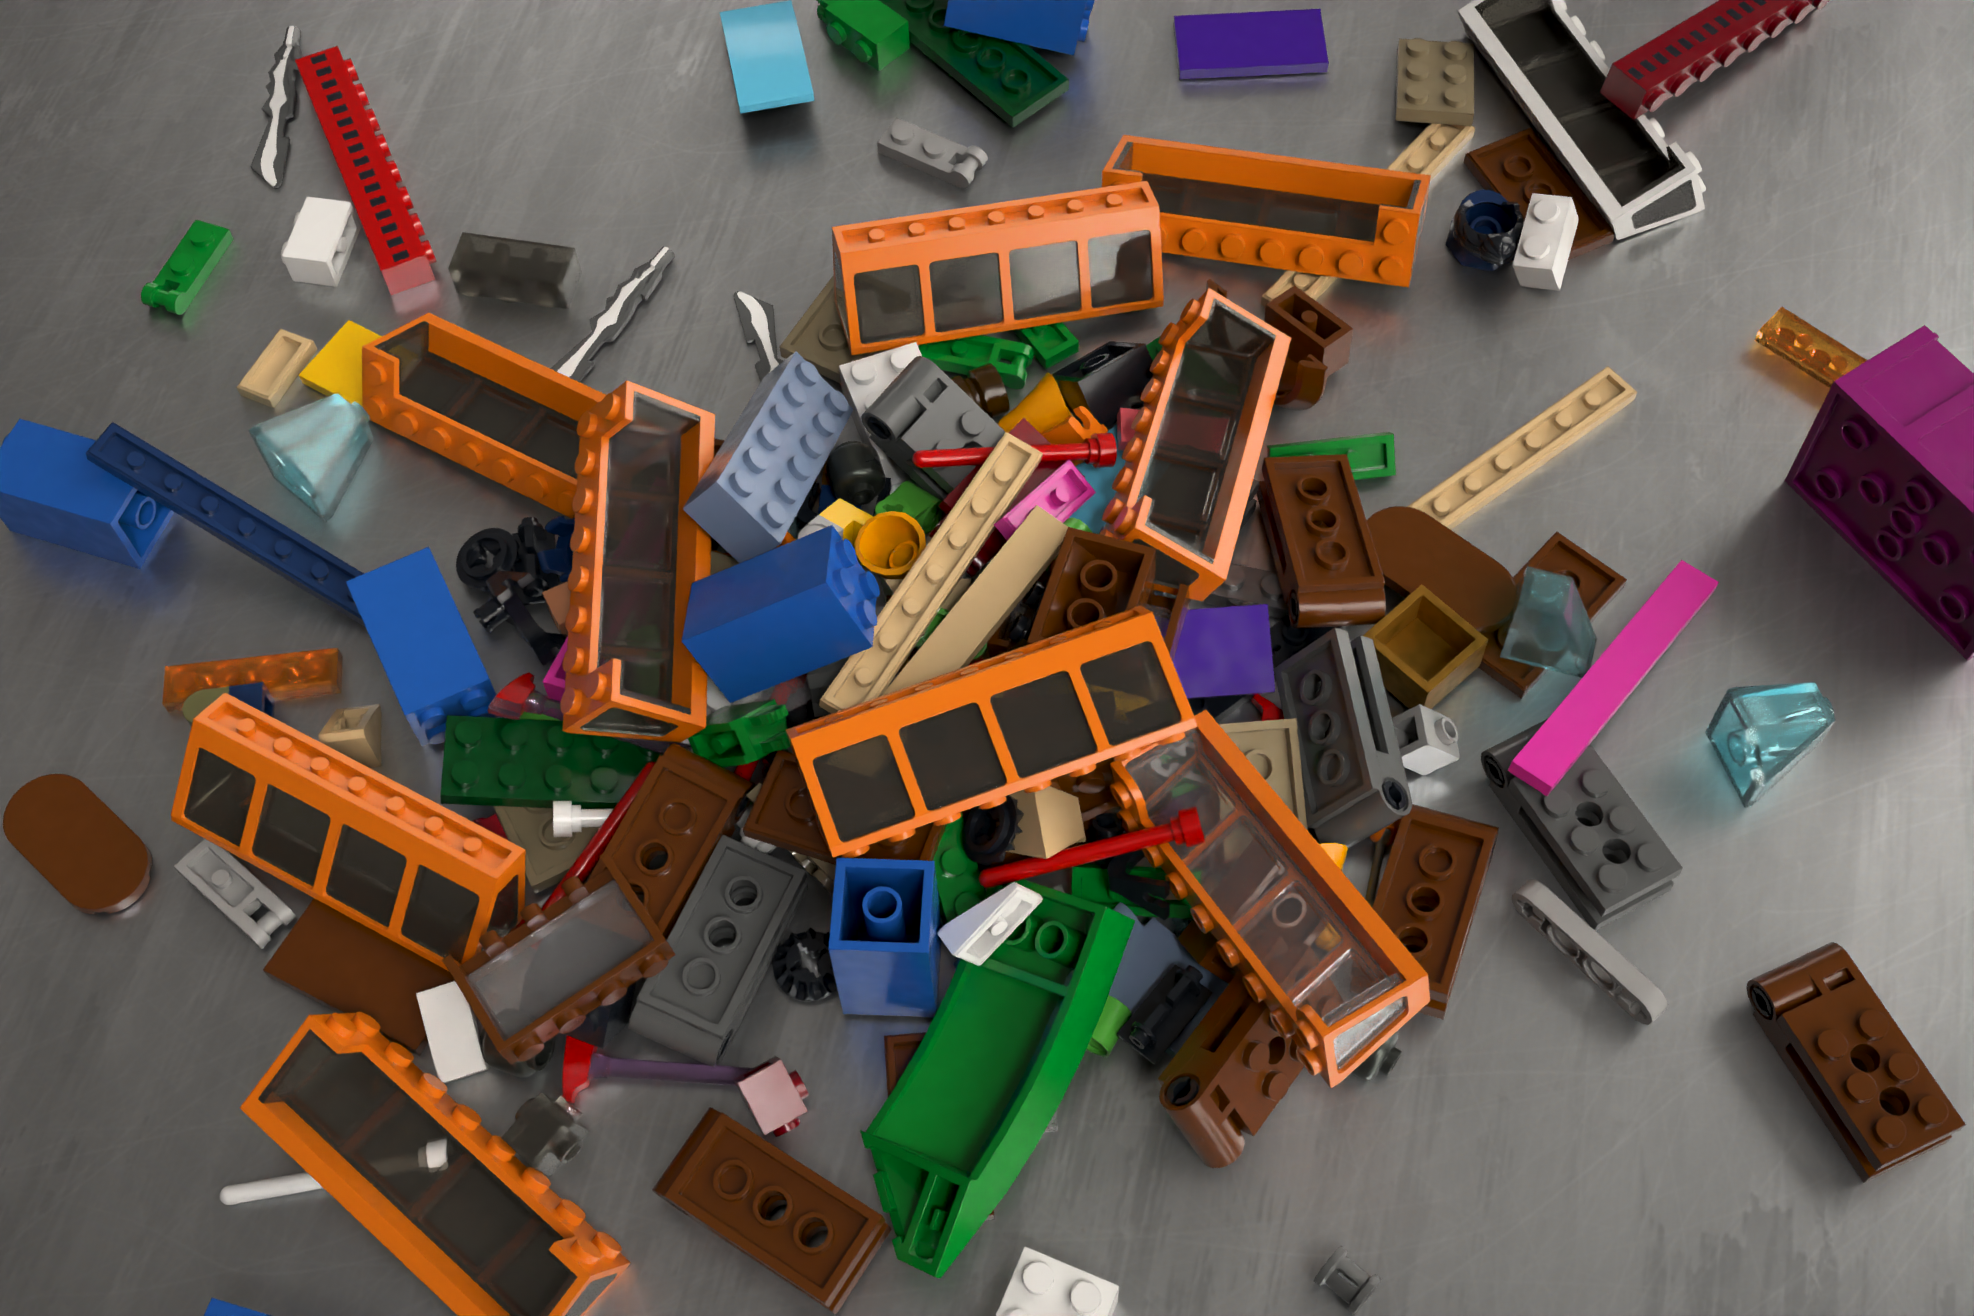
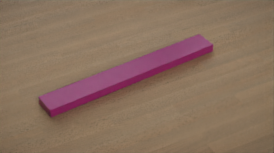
M1681 560L1513 759L1508 771L1545 796H1548L1714 593L1719 582Z

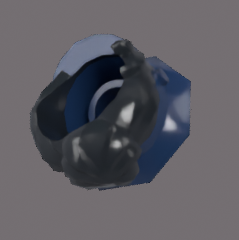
M1480 189L1470 193L1462 200L1455 212L1445 245L1462 266L1494 271L1510 263L1515 258L1524 225V217L1519 211L1520 205L1516 202H1508L1501 194L1492 190Z

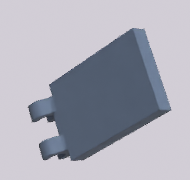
M1120 902L1113 910L1135 920L1109 996L1122 1002L1133 1015L1175 964L1184 970L1188 965L1198 969L1203 975L1200 983L1213 992V995L1165 1051L1171 1058H1174L1229 984L1199 965L1179 942L1178 937L1153 917L1143 926L1136 915L1125 904Z

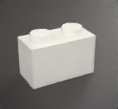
M1532 193L1512 265L1521 287L1560 291L1579 221L1572 197Z
M306 197L301 211L295 215L294 228L289 240L284 242L281 250L282 262L286 265L293 281L333 287L338 286L361 229L351 202Z

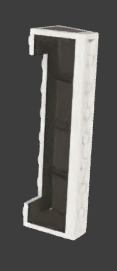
M1473 0L1458 10L1466 34L1571 178L1611 226L1617 240L1696 214L1705 209L1702 193L1706 191V187L1698 175L1702 168L1696 156L1691 151L1684 153L1677 142L1668 146L1663 140L1665 134L1654 117L1648 120L1642 114L1633 120L1600 93L1610 70L1604 63L1605 55L1595 40L1589 43L1585 38L1586 31L1576 15L1570 18L1566 13L1567 6L1564 0Z

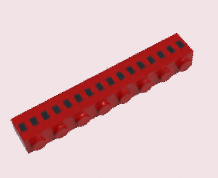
M338 46L296 59L295 62L390 295L392 296L434 281L435 277L430 264L437 262L429 241L421 242L419 237L425 235L417 213L409 215L407 211L414 208L406 187L398 188L396 185L403 182L395 161L387 162L385 159L392 156L384 135L376 136L374 133L381 129L373 109H364V106L370 105L362 83L356 85L353 83L359 80L351 58L343 60Z

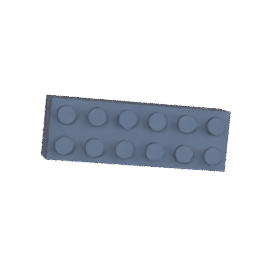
M795 351L762 379L686 502L683 510L739 563L775 549L783 541L854 409L848 404L847 399L842 393L834 390L819 375L818 370L812 363L805 361Z

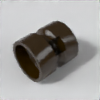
M991 363L969 370L966 379L958 375L950 378L992 419L1009 412L1010 405L1005 386L998 371Z

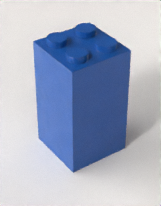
M948 0L944 26L1074 55L1077 41L1085 42L1094 0Z
M19 419L12 431L4 438L0 447V518L9 531L141 569L175 512L87 460L86 452L96 440Z
M830 525L692 583L682 643L727 700L732 703L873 647L874 626L877 625L876 600L880 595L879 585L874 575L870 571L865 572L858 562L851 542L848 539L843 540L834 526Z
M429 547L346 581L402 711L421 746L429 743L435 745L445 742L447 715L494 718L497 713H500L493 710L494 699L497 694Z
M836 858L828 950L843 1014L935 1016L938 1006L942 942L937 934L940 928H942L935 861Z

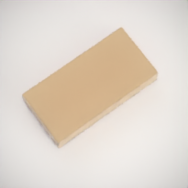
M279 329L236 387L240 395L275 408L317 351L314 341Z

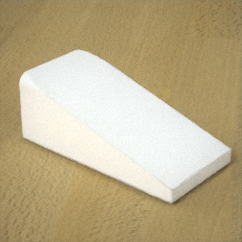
M1013 882L945 924L937 934L953 956L981 966L1042 902L1043 898L1039 893Z
M453 981L416 993L438 1078L444 1084L489 1070L490 1066L485 1062L483 1056V1045L480 1042V1033L473 1010L456 982Z

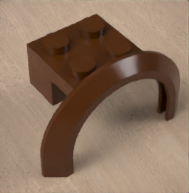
M1211 279L1207 280L1206 290L1210 288L1227 299L1226 290ZM1294 285L1266 304L1264 322L1291 338L1273 405L1289 410L1301 411L1311 408L1320 401L1325 392L1327 377L1348 363L1353 328ZM1213 300L1208 316L1213 342L1235 346L1227 326L1226 307ZM1261 329L1235 347L1253 350L1267 334ZM1221 358L1230 373L1240 382L1244 364Z

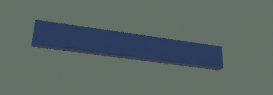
M114 422L106 428L86 452L87 460L365 627L346 584V581L363 575V572Z

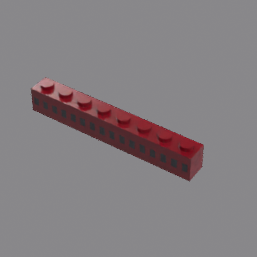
M1719 0L1612 63L1600 93L1633 120L1647 111L1654 112L1665 100L1672 96H1680L1696 81L1703 82L1714 70L1721 66H1729L1737 56L1746 51L1752 52L1762 41L1768 37L1775 38L1786 26L1793 22L1795 24L1801 22L1809 12L1816 8L1818 10L1822 9L1830 0Z

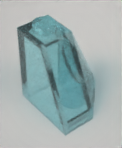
M338 393L256 424L248 430L273 478L325 522L333 517L374 440L368 426V422L371 419L365 409L355 401L350 404Z
M1527 566L1517 586L1516 598L1509 618L1500 657L1582 678L1591 668L1597 637L1573 577Z
M1815 682L1743 686L1727 690L1705 733L1744 808H1747L1758 802L1824 740L1836 719L1834 718V709L1828 698L1822 696Z

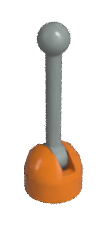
M1401 819L1369 836L1370 840L1376 844L1365 900L1371 907H1373L1385 846L1394 843Z

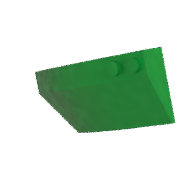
M1024 879L1015 881V883L1039 893L1043 898L1042 902L981 966L963 959L960 960L942 1003L917 1051L866 1132L860 1130L864 1146L867 1149H871L877 1173L873 1177L883 1212L890 1214L896 1238L892 1239V1243L898 1260L933 1277L941 1278L1008 1192L1041 1139L1085 1054L1105 1006L1135 920L1106 906ZM1011 883L987 888L983 900Z

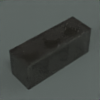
M462 232L448 267L458 294H464L469 297L479 296L500 299L509 303L521 302L545 308L556 307L563 309L570 308L582 274L577 253L573 247Z

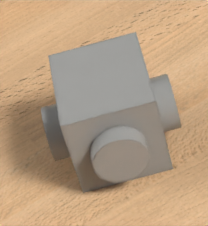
M1421 704L1392 718L1405 768L1421 775H1427L1460 759L1457 745L1458 730L1451 718Z

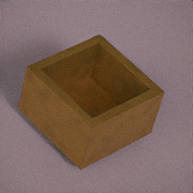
M1420 585L1363 635L1373 639L1384 687L1409 709L1419 704L1432 709L1480 666L1488 643V639L1424 585Z

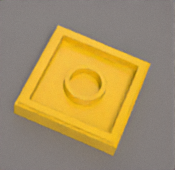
M348 320L299 374L302 383L363 415L362 346L382 336ZM392 341L378 347V349L399 358V371L413 356L410 350Z

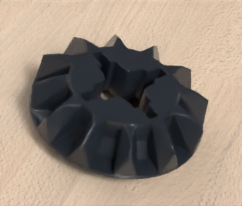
M488 528L479 531L464 543L456 559L458 577L470 589L478 588L486 592L489 588L486 580L499 570L514 572V564L521 561L518 554L519 543L508 531L501 528ZM486 551L495 556L493 558V565L490 568L485 566L488 557Z
M1006 795L1007 800L996 807L979 809V806L971 808L965 820L962 841L966 855L973 862L989 867L992 862L1003 863L1006 851L1015 850L1013 841L1016 835L1023 832L1018 823L1024 815L1017 808V799Z
M810 927L806 932L799 934L791 932L789 939L782 945L777 946L774 962H772L774 977L781 990L790 997L802 1001H816L831 995L837 990L828 950L829 931L827 933L817 932ZM802 951L805 954H809L812 959L819 956L822 957L817 961L819 977L816 978L815 974L811 973L808 968L797 969L802 965Z

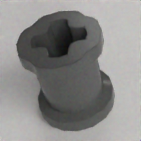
M1340 1246L1321 1268L1314 1282L1318 1286L1324 1284L1349 1304L1348 1311L1355 1315L1382 1279L1377 1274L1372 1276L1367 1274L1347 1257V1250ZM1338 1273H1342L1346 1278H1348V1279H1349L1352 1283H1354L1357 1287H1356V1288L1353 1287V1286H1352L1350 1283H1348L1344 1278H1342Z

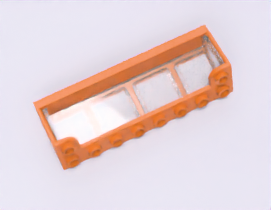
M1204 710L1194 716L1198 727L1185 731L1183 739L1165 745L1154 742L1140 747L1141 753L1132 758L1110 763L1115 782L1110 785V789L1116 802L1121 807V810L1117 812V817L1122 819V827L1125 832L1130 833L1169 823V817L1178 815L1177 810L1196 806L1205 839L1204 844L1187 848L1186 843L1176 845V842L1172 841L1145 848L1142 851L1153 868L1161 866L1167 874L1165 880L1170 882V890L1179 901L1185 898L1191 905L1190 912L1199 929L1204 934L1210 931L1217 939L1216 947L1224 962L1230 968L1237 965L1243 973V983L1253 1000L1257 1003L1263 1000L1272 1011L1269 1015L1279 1034L1284 1039L1291 1036L1299 1046L1297 1052L1307 1071L1312 1076L1319 1073L1328 1086L1333 1088L1341 1083L1430 1002L1428 974L1210 713Z

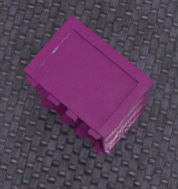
M1924 325L1833 382L1791 466L1785 482L1968 661L1974 657V373L1937 341L1939 336L1935 332L1933 333Z

